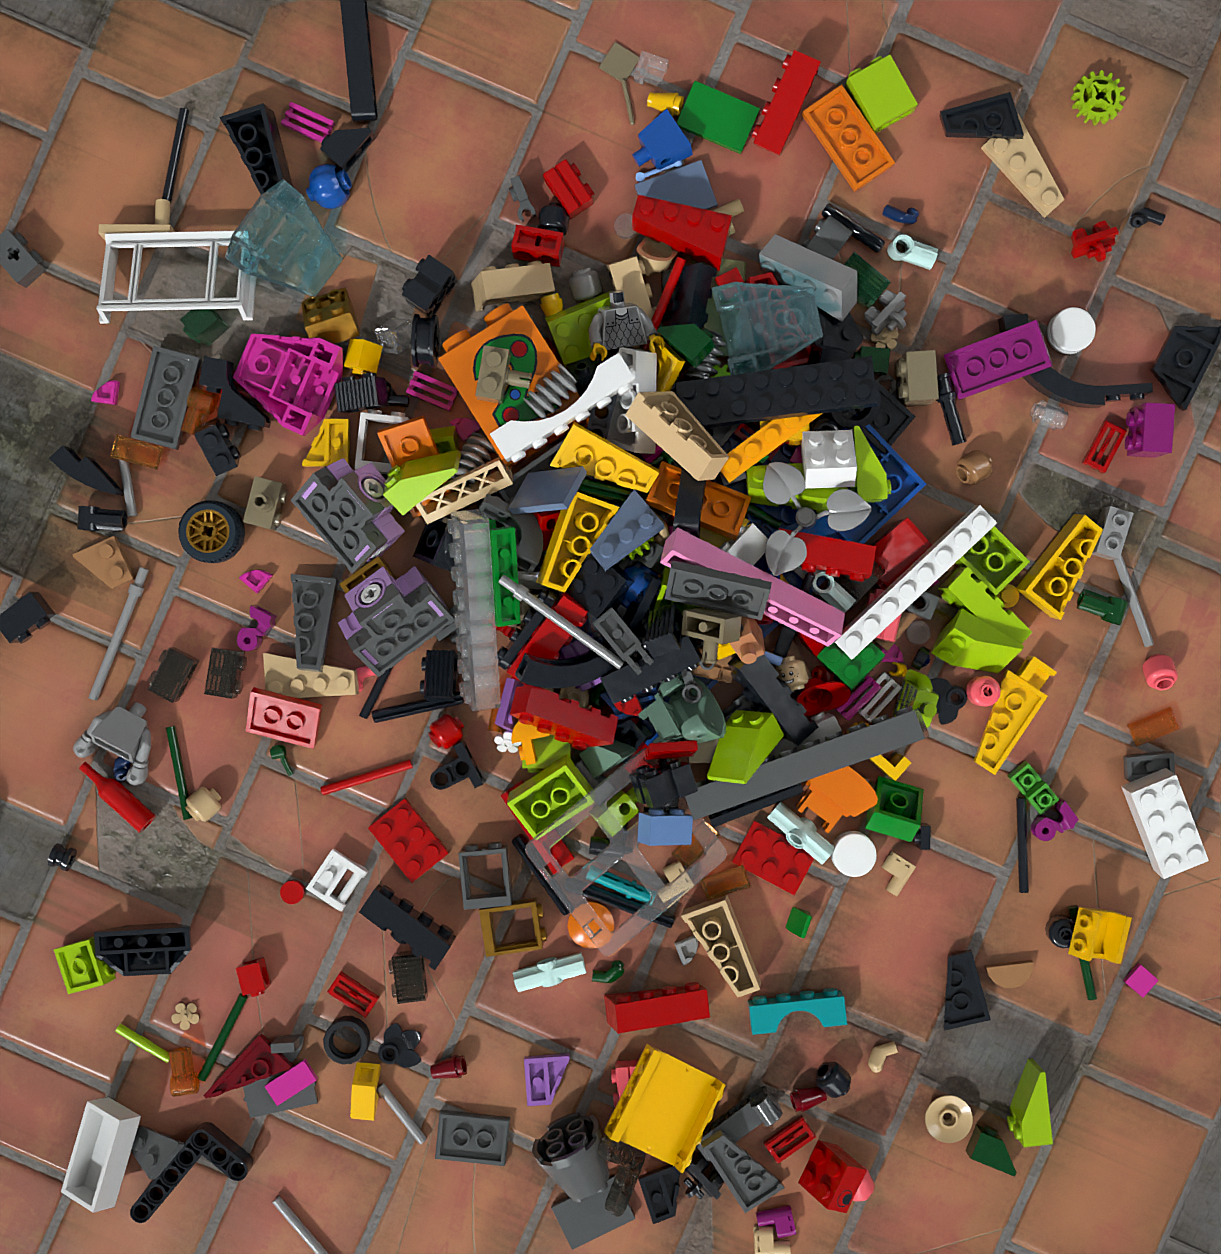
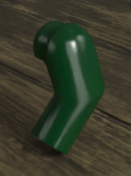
M602 682L596 684L589 695L588 704L596 709H600L601 705L604 704V700L600 696L607 692Z
M614 960L611 968L607 971L593 970L592 982L609 984L615 982L624 974V963L620 960Z

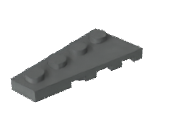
M291 574V582L293 584L292 603L294 604L295 615L293 619L296 630V665L299 670L323 672L339 581L335 578Z
M719 1130L700 1142L702 1148L745 1213L785 1188L778 1178L723 1131Z

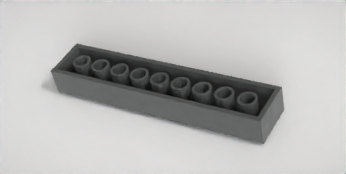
M908 706L895 711V717L889 718V715L886 714L871 720L873 725L866 726L864 722L848 728V734L843 735V732L839 731L825 736L826 741L823 743L817 739L803 744V750L798 751L797 747L779 753L780 758L778 759L774 755L769 756L746 784L712 780L713 782L710 783L708 779L697 782L698 791L685 796L693 820L926 739L930 735L920 709L913 710L912 706Z

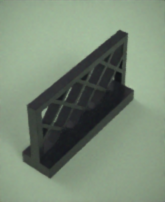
M798 783L708 816L714 828L797 796L803 792V788Z

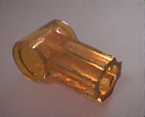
M193 387L187 398L188 410L181 431L194 435L196 426L207 422L209 415L214 412L218 402V395Z
M183 1046L170 1050L169 1056L172 1071L170 1078L171 1095L176 1097L197 1094L200 1082L197 1078L198 1073L194 1072L191 1047Z

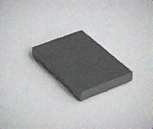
M440 1110L435 1159L505 1166L510 1117Z
M615 1174L609 1176L607 1181L608 1187L601 1193H595L578 1203L568 1196L552 1204L551 1208L572 1250L635 1219V1214Z

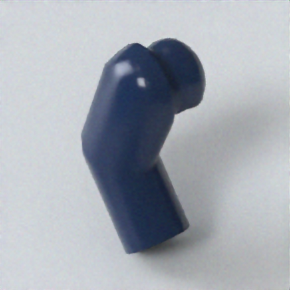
M887 204L882 215L895 222L912 225L917 222L919 211L911 207L907 209V212H904Z
M120 756L115 760L113 775L117 781L123 782L127 779L126 775L130 769L131 762Z

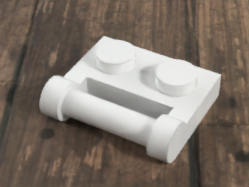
M333 848L306 889L335 909L343 911L346 906L345 902L361 878H365L368 870ZM349 869L354 872L339 896H333L332 892L346 871Z

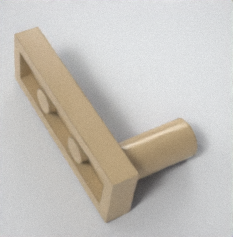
M165 199L156 200L155 225L99 224L98 233L105 240V234L175 232L172 226L169 225L170 201Z

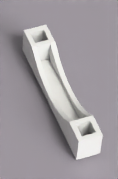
M617 353L597 366L587 390L577 402L565 411L539 421L522 422L511 420L490 433L506 461L512 460L517 462L526 456L525 451L529 448L534 447L537 449L547 443L546 438L553 433L558 436L568 430L569 423L574 420L580 422L591 415L589 411L596 406L601 409L612 402V396L617 393L624 395L633 389L632 384L635 383V378L621 355Z

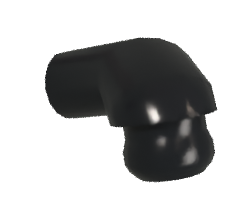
M1143 207L1132 213L1129 223L1134 228H1139L1147 222L1161 226L1166 215L1148 207Z

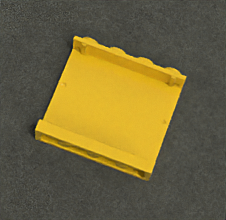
M646 1044L603 1132L611 1140L618 1143L619 1141L627 1143L673 1165L679 1172L683 1173L692 1161V1154L703 1138V1131L707 1123L712 1120L713 1110L717 1102L723 1097L726 1085L719 1079Z

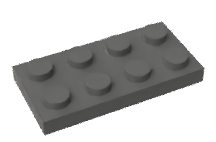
M153 346L130 438L179 450L202 361L201 358Z
M672 560L665 599L762 620L772 582Z

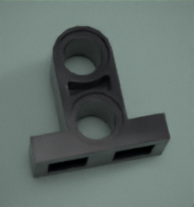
M465 740L453 746L458 758L437 768L430 776L431 785L437 790L446 789L468 777L474 788L485 783ZM461 761L466 762L469 765L468 773L459 772L457 764ZM438 772H444L448 776L446 784H441L437 781L436 775Z

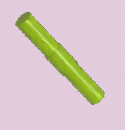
M121 1023L115 1030L121 1036L166 1063L173 1056Z

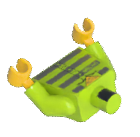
M892 662V664L897 665L898 671H889V674L897 677L905 676L892 717L896 716L895 711L908 706H912L913 710L919 708L926 728H928L933 716L937 713L936 705L939 699V695L933 691L930 678L915 670H907L906 665L903 663Z

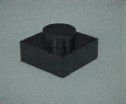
M921 823L913 838V843H916L920 850H930L931 826L927 823Z

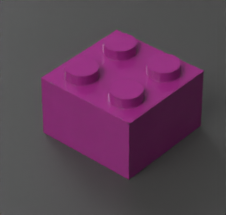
M1146 402L1130 409L1126 417V425L1129 426V433L1125 438L1127 456L1156 458L1172 453L1175 404Z

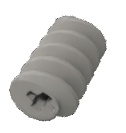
M558 364L560 373L554 370L550 372L553 380L547 377L543 378L545 387L539 384L535 385L537 394L532 391L528 392L530 401L523 398L531 409L543 419L547 418L545 410L552 413L555 412L553 403L562 406L561 396L566 399L570 398L567 392L568 389L575 393L577 392L575 386L577 381L561 364Z
M472 433V436L467 439V444H464L462 451H460L461 457L458 472L451 478H457L484 465L485 462L483 460L490 461L491 456L487 452L492 454L496 452L491 442L479 433ZM471 478L467 480L465 485H467V482L474 484L476 479Z

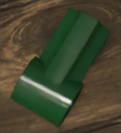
M1083 589L1077 599L1076 608L1099 616L1103 621L1121 625L1129 602Z

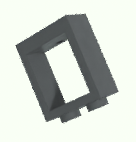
M491 842L487 844L488 847L478 848V844H469L459 851L464 910L512 905L513 896L508 845H502V842ZM501 854L505 892L471 895L468 857Z

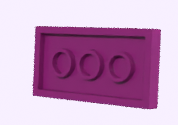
M1038 320L944 354L959 400L1053 366Z

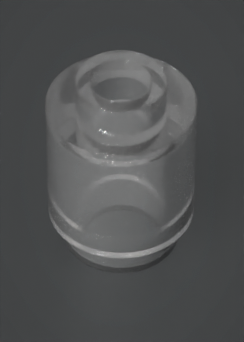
M1041 400L1038 404L1035 403L1032 406L1030 417H1032V422L1052 430H1061L1067 422L1068 412L1064 411L1063 407Z

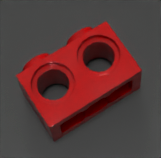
M516 224L511 245L513 259L528 262L541 261L542 264L550 263V266L560 267L565 246L562 232Z

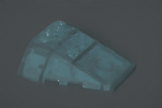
M284 179L258 198L233 232L225 256L228 261L248 275L282 285L309 296H316L343 260L329 236L322 229L319 220L307 205L304 196Z
M732 282L712 288L716 310L720 314L729 355L727 361L731 375L770 370L823 337L813 287Z

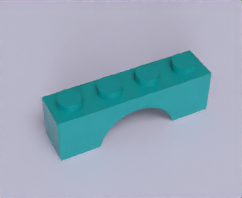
M836 988L824 989L822 993L802 991L800 995L790 996L789 993L777 994L776 998L755 996L753 1000H748L752 1035L775 1033L780 1021L794 1011H806L815 1015L823 1027L847 1025L844 995Z

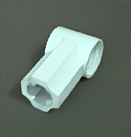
M903 234L897 236L887 248L889 257L894 261L903 260L928 270L932 269L938 255L937 248L914 241L908 235ZM896 243L904 245L905 253H900L896 249Z

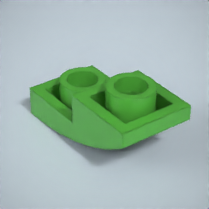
M1024 761L1007 775L1040 815L1059 801L1058 797L1038 776L1028 762Z

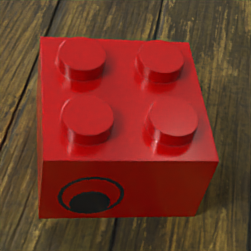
M818 1140L798 1183L826 1209L847 1213L867 1169L837 1144Z

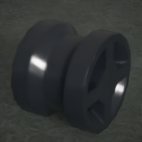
M59 843L55 844L50 852L48 865L51 867L59 866L63 871H69L75 861L77 850L74 848L66 849Z

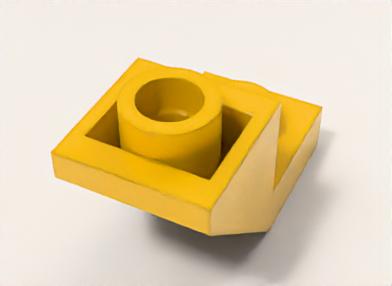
M356 1063L351 1093V1119L375 1120L379 1100L376 1090L381 1071L380 1064Z

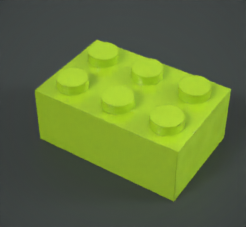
M609 292L545 318L565 367L566 364L590 357V353L594 348H591L588 329L594 316L598 313V309L611 306Z
M994 526L955 563L959 567L968 566L973 571L971 577L982 580L987 585L986 592L996 596L1030 561Z
M565 755L509 792L507 805L531 836L537 840L592 804L595 791L569 756Z

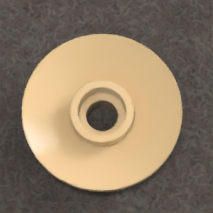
M943 1095L934 1099L929 1104L925 1113V1124L929 1133L938 1141L944 1143L958 1142L966 1137L971 1130L973 1123L972 1112L968 1104L961 1098L953 1095ZM945 1113H950L951 1117L949 1119H943Z

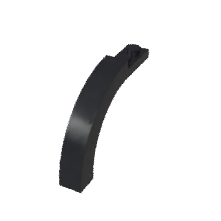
M1028 314L1003 315L998 319L1000 333L1029 323ZM1052 367L1023 377L1029 385L1050 399L1082 408L1102 407L1105 405V398L1106 402L1121 401V397H1129L1130 401L1143 400L1145 395L1153 392L1152 383L1108 386L1086 385L1066 378Z
M648 572L644 574V579L647 578L649 580L644 593L640 592L636 597L638 603L635 601L630 603L622 618L640 642L646 634L642 621L648 616L649 606L653 598L659 594L662 582ZM607 640L601 643V645L621 658ZM593 650L566 659H546L525 653L515 676L520 682L532 686L568 688L594 681L616 667Z

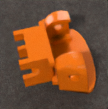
M846 766L807 780L806 785L809 787L795 806L801 813L808 807L825 821L821 826L824 831L829 833L842 815L856 817L875 806L878 798L871 785L855 770Z

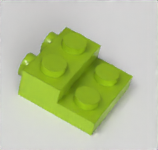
M94 936L54 949L68 994L102 986L116 979V970L95 956Z

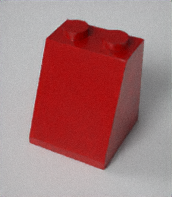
M908 517L896 522L872 544V546H877L872 569V576L876 579L874 581L875 585L879 589L886 590L932 546Z

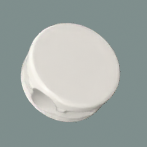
M1066 308L1050 320L1047 327V339L1056 351L1062 354H1075L1086 348L1094 339L1096 331L1095 322L1092 316L1081 308Z
M846 831L838 835L832 843L835 851L831 854V859L841 873L851 877H858L868 873L873 868L877 856L876 848L865 834L858 831Z

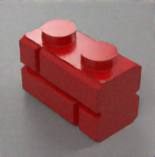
M564 159L555 167L546 171L543 174V179L558 203L567 211L569 219H572L592 206L594 192L588 183L583 184L579 176H581V173L575 163L570 165L568 160Z

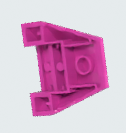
M251 334L233 378L252 397L256 398L263 405V408L270 412L283 427L306 436L325 418L335 394L334 383H339L342 378L343 348L321 338L312 339L295 336L283 337L279 335Z

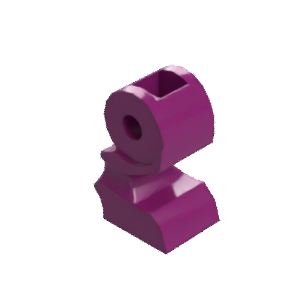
M251 605L249 610L250 617L256 619L258 625L257 627L241 628L237 635L239 648L244 651H252L259 648L262 644V636L267 635L275 627L276 615L258 605Z
M1059 798V801L1055 804V809L1059 813L1057 820L1044 815H1039L1033 820L1031 832L1039 840L1049 841L1053 839L1057 830L1063 833L1065 830L1073 829L1076 822L1079 821L1065 800Z

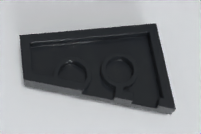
M1011 92L940 111L939 117L945 137L1023 139L1024 136Z
M971 949L948 954L944 1031L991 1020Z

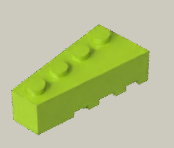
M802 463L789 464L798 469L803 475ZM767 465L752 466L746 470V492L748 496L752 497L750 503L777 507L779 505H786L798 510L792 499L785 504H775L768 500L763 490ZM807 488L795 496L802 508L807 507L816 510V513H821L828 510L827 500L832 493L848 488Z
M968 566L957 568L938 588L942 592L940 596L950 605L954 603L960 610L963 608L1020 644L1032 633L1012 611L1003 610L1005 605L997 596L986 592L987 585L982 580L971 577L973 571Z

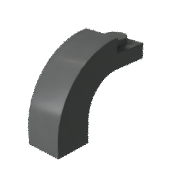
M486 494L477 512L503 524L505 527H515L517 568L531 574L538 565L543 551V533L533 513L512 514L508 508L514 497H511L509 502L506 503L497 496Z

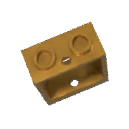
M537 898L516 900L509 906L479 909L486 957L543 949L544 941H547L546 928L541 927L540 918H544L542 904H538ZM531 907L536 939L496 945L492 913Z

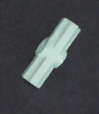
M799 566L793 571L804 580L807 571L801 570L802 566ZM816 569V572H813L815 578L811 589L816 594H819L829 605L846 612L856 600L832 576L826 575V572ZM818 577H824L828 580L827 589L821 590L816 586Z
M780 802L767 817L786 833V839L792 846L798 849L803 848L820 864H823L835 851L834 846L816 832L817 828L811 820L805 817L800 818L784 803Z
M579 952L558 959L551 957L536 963L537 965L513 971V977L517 991L521 992L539 986H554L561 983L564 979L583 975L587 971L582 953Z

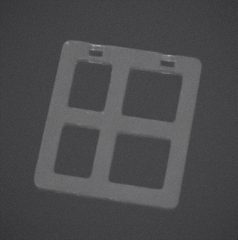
M646 748L639 751L527 843L525 848L526 855L540 871L597 949L605 956H612L721 864L727 855L726 849L704 818L693 820L692 833L705 852L671 883L664 885L638 849L640 843L637 842L638 822L628 830H624L606 805L610 798L631 782L629 774L635 773L636 768L643 765H650V768L656 766L655 764H658L659 759L645 760L644 751ZM685 797L675 798L671 800L672 802L655 808L663 809V812H669L670 808L684 809L685 814L692 815ZM592 816L609 838L610 844L573 876L569 877L550 853V849L587 817ZM620 859H624L646 888L651 898L617 929L610 932L583 897L582 892ZM549 862L557 870L553 876H550L544 868ZM593 919L601 928L595 934L587 925Z

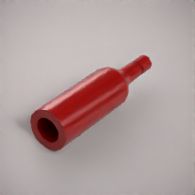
M84 762L79 767L95 783L99 797L139 833L144 831L156 818V815L116 779L102 776L87 762Z

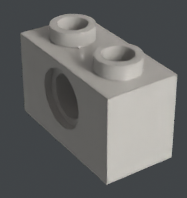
M1112 506L1102 508L1097 525L1103 531L1092 555L1109 560L1120 559L1134 513Z

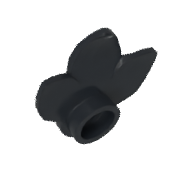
M930 679L933 691L939 695L936 714H938L940 724L944 725L953 722L957 718L958 710L967 702L966 691L960 686H952L946 679ZM953 693L958 694V700L956 702H953L951 700V695Z
M398 1023L390 1025L384 1032V1042L378 1050L380 1060L385 1064L397 1063L403 1068L419 1064L422 1059L414 1049L420 1042L421 1033L412 1029L402 1032ZM392 1048L395 1054L389 1055L386 1049Z

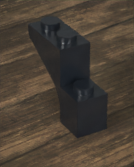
M204 356L199 385L207 386L206 391L221 394L217 418L225 419L224 424L238 427L239 422L247 423L248 429L262 431L263 427L270 428V418L244 397L235 387L233 381L234 363Z

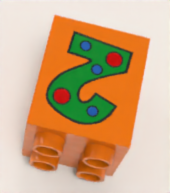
M509 303L495 308L484 317L488 327L471 337L467 330H462L448 338L442 344L446 354L438 359L499 457L511 469L567 434L574 422L581 425L586 422V419L580 422L574 420L569 423L568 430L558 436L553 433L546 438L548 442L537 449L534 447L529 448L525 451L526 456L517 462L512 460L506 461L490 433L511 420L522 422L543 420L523 398L530 401L529 391L537 394L536 384L545 387L544 377L553 380L550 374L552 370L560 373L558 369L559 362L524 306L522 305L513 311ZM484 345L509 349L511 353L510 370L532 373L530 389L507 385L503 404L478 400L475 394ZM568 389L567 392L570 398L566 399L561 396L562 406L553 403L555 412L552 413L545 410L547 418L568 409L580 398L579 394Z

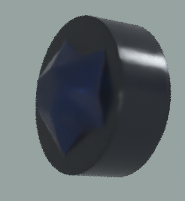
M924 646L920 647L911 663V667L919 671L927 666L931 660L930 650Z

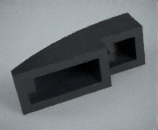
M63 445L49 457L59 469L86 486L115 495H124L122 488L95 459L87 456L81 459L72 448Z

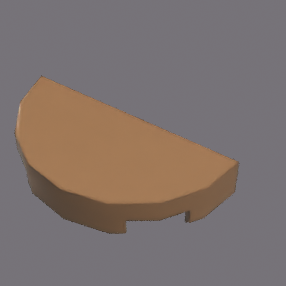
M1030 960L985 966L987 975L995 984L1003 988H1016L1029 980L1033 972L1034 962Z

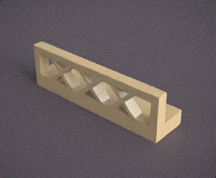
M498 457L440 485L420 501L416 507L425 522L429 524L484 498L486 494L491 495L512 485V472L508 466L505 467ZM496 466L499 468V471L486 476L488 470ZM471 478L478 480L474 484L471 483L465 486L466 481ZM446 490H457L443 497ZM427 499L435 500L425 506L422 504Z

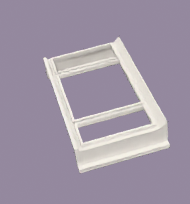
M248 231L105 234L106 248L99 303L96 308L99 312L100 324L110 323L111 311L238 308L243 320H253L259 247L258 245H253ZM241 245L237 297L214 298L219 246ZM210 246L205 298L137 300L143 248ZM117 248H134L128 300H113L119 252Z

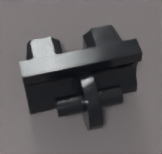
M702 1155L696 1156L690 1165L685 1168V1171L694 1179L692 1181L687 1177L683 1181L688 1186L685 1194L688 1198L696 1195L699 1199H702L705 1195L700 1190L702 1188L709 1197H714L717 1200L721 1196L719 1190L724 1184V1180L717 1171H713L708 1178L702 1174L710 1165Z

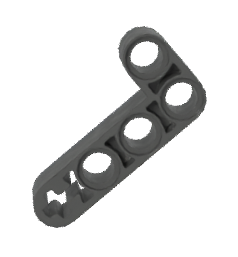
M761 1086L705 1127L701 1142L721 1130L736 1143L762 1122L767 1127L778 1121L782 1116L781 1106L768 1088ZM699 1143L696 1147L704 1156V1158L707 1161H710L708 1155Z

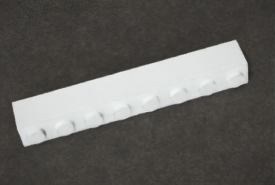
M981 505L973 506L842 630V636L834 642L852 660L993 528L997 522Z

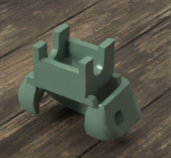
M679 672L677 673L678 676L669 682H664L663 680L658 689L659 693L657 692L654 696L656 701L638 714L643 720L649 717L650 723L653 724L659 737L653 743L686 741L688 739L689 741L695 740L697 744L723 738L726 733L724 715L707 685L699 678L693 676L695 682L703 688V696L696 703H688L682 696V691L686 685L682 674ZM691 688V693L697 695L698 691L695 688ZM665 696L671 698L668 703L663 700Z

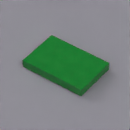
M694 81L678 118L677 125L684 131L741 154L760 108Z

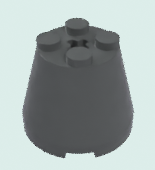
M578 1112L561 1117L547 1126L548 1131L541 1139H535L532 1147L533 1155L539 1166L576 1203L595 1193L605 1191L608 1187L607 1181L610 1173L602 1129L597 1118L594 1115L580 1116Z

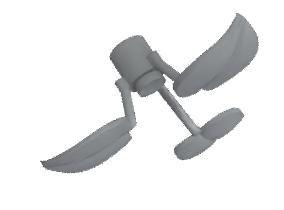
M769 463L763 481L764 493L768 500L775 504H785L792 499L798 509L796 521L799 525L790 535L783 530H778L767 540L765 555L770 571L774 576H778L798 568L804 562L807 555L806 545L802 539L796 538L795 535L802 531V529L812 528L817 519L829 515L828 524L832 529L848 531L865 521L872 510L871 506L857 493L848 489H841L829 496L827 500L828 510L815 514L810 508H802L795 496L802 493L805 489V480L801 472L786 463Z

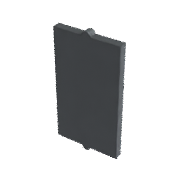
M285 1071L243 1086L245 1093L244 1101L247 1102L250 1118L317 1104L316 1081L278 1106L264 1086Z

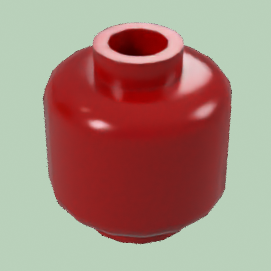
M444 714L429 726L430 732H428V735L437 748L449 749L463 738L462 729L464 725L457 716L453 718L449 714Z

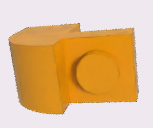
M518 722L512 731V744L522 742V746H518L521 761L525 760L526 765L535 764L537 757L533 739L550 736V734L537 731V727Z

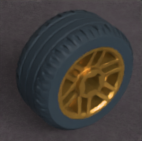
M207 500L198 502L185 511L179 523L178 534L183 549L192 558L205 563H221L234 557L241 549L244 542L245 527L242 518L231 506L222 502Z

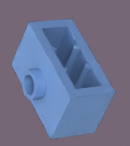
M651 808L649 813H639L637 842L649 846L691 845L693 817L692 815L685 814L684 809L670 808L669 812H663V809Z

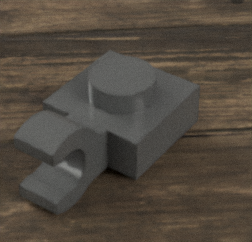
M519 175L511 178L512 187L508 189L513 201L518 200L520 204L517 211L519 220L522 223L524 222L522 214L525 211H530L532 217L535 218V209L529 202Z

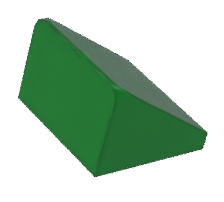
M792 907L786 929L804 939L812 916L808 911Z

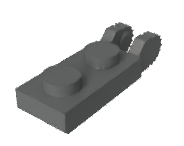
M612 607L593 622L621 659L626 661L637 675L643 671L639 664L631 658L633 654L638 651L646 663L651 665L654 662L643 648L640 640Z

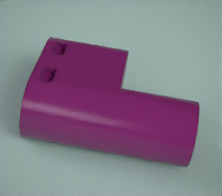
M790 1205L756 1212L758 1226L775 1224L778 1238L796 1234Z

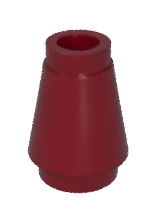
M456 1054L431 1065V1076L433 1079L461 1078L462 1075H466L467 1063L464 1056Z
M819 1087L795 1089V1092L790 1093L791 1103L795 1112L801 1111L803 1113L823 1101H827L826 1093Z

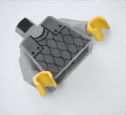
M624 291L609 292L611 306L600 307L588 329L591 348H594L590 353V359L594 361L596 359V352L601 354L603 361L607 355V350L647 344V340H650V352L655 353L654 343H658L663 350L664 339L657 336L658 333L652 321L643 309L633 303H625Z

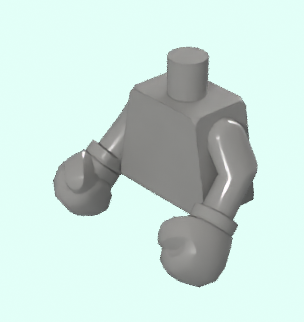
M135 702L129 711L116 707L113 711L109 710L94 717L88 729L75 741L73 746L75 755L81 758L88 757L100 746L133 763V766L130 767L126 775L127 781L130 784L138 785L144 783L148 777V757L151 750V732L148 729L147 721L142 719L147 711L146 707Z

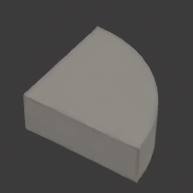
M694 935L674 942L683 966L688 964L697 952L698 940Z

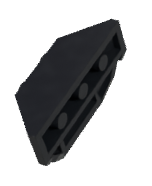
M178 923L126 925L94 932L95 956L103 960L122 976L171 974L192 950L190 926Z

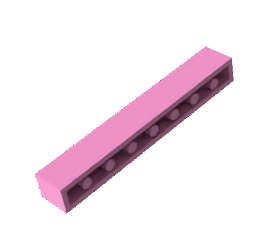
M678 527L665 540L660 563L671 568L672 560L685 562L695 566L712 568L718 571L772 582L764 615L826 646L831 645L842 636L845 612Z

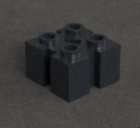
M428 255L426 259L422 258L417 264L415 270L418 273L415 278H409L404 283L402 296L410 306L426 317L431 318L432 315L437 313L442 305L441 303L446 296L448 297L458 280L450 268L431 255Z
M659 759L658 764H655L656 766L650 768V765H643L636 768L635 773L629 774L637 801L647 804V806L653 809L670 803L675 798H682L698 791L690 764L683 761L680 762V759Z

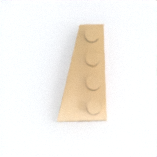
M1018 114L1024 133L1023 139L991 138L981 149L1045 218L1065 199Z
M263 653L265 688L267 691L294 698L359 694L357 670L324 664L323 672L304 671L297 668L295 658Z

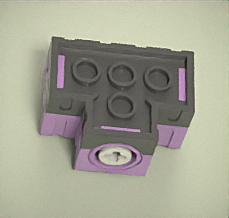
M343 458L314 472L290 501L295 507L297 506L301 514L313 525L316 532L329 544L332 551L353 574L376 557H381L405 531L390 514L394 506L383 496L386 480L372 463L354 471Z
M415 566L397 580L390 576L384 567H381L344 595L353 612L347 618L338 622L351 650L379 677L387 669L392 668L403 660L406 655L411 654L423 645L425 641L430 640L442 631L444 627L453 623L455 619L437 590Z

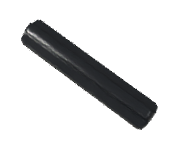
M827 204L823 209V217L827 219L829 215L853 232L851 236L878 253L884 246L885 241L833 205Z

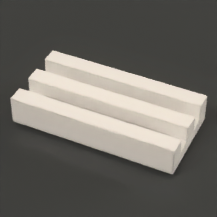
M882 672L875 682L880 685L885 679L887 683L863 710L860 709L858 711L870 723L902 688L885 672ZM872 685L855 702V704L873 687ZM892 685L894 687L892 691L883 699V701L874 709V711L870 715H868L867 712L873 707V705L882 697V695Z

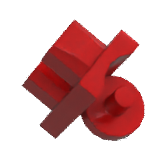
M1104 220L1093 225L1092 231L1094 234L1087 235L1084 228L1074 230L1071 236L1073 243L1071 254L1073 258L1087 255L1088 259L1095 257L1098 262L1105 261L1106 253L1112 251L1111 246L1115 245V236L1119 234L1117 227L1110 228Z

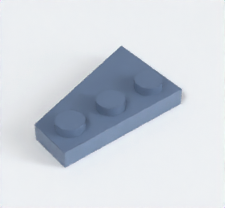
M633 490L590 548V552L606 571L664 529V523L640 495Z

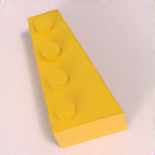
M577 492L569 508L560 511L536 582L565 593L580 570L581 564L587 555L591 553L590 548L620 507Z

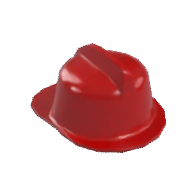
M812 678L804 684L805 688L797 690L798 696L796 701L798 704L801 703L807 710L804 716H811L843 706L848 702L851 691L842 682H824L819 678Z

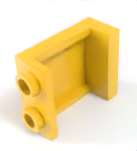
M860 721L859 723L855 722V723H853L850 727L856 726V725L861 724V723H864V722H863V721ZM897 752L888 761L882 755L869 758L882 772L895 781L911 764L905 756Z
M1079 907L1068 954L1086 961H1091L1092 958H1099L1121 964L1132 917L1112 910Z

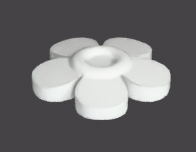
M505 731L503 735L498 734L495 736L494 741L498 744L497 749L499 751L505 752L507 749L510 753L518 751V746L521 745V742L512 744V731Z

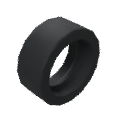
M342 1016L336 1019L326 1030L323 1038L324 1050L327 1056L336 1063L342 1065L355 1063L362 1058L369 1047L370 1031L361 1019L353 1016ZM351 1027L359 1033L361 1043L355 1052L346 1054L340 1052L335 1047L333 1037L338 1029Z

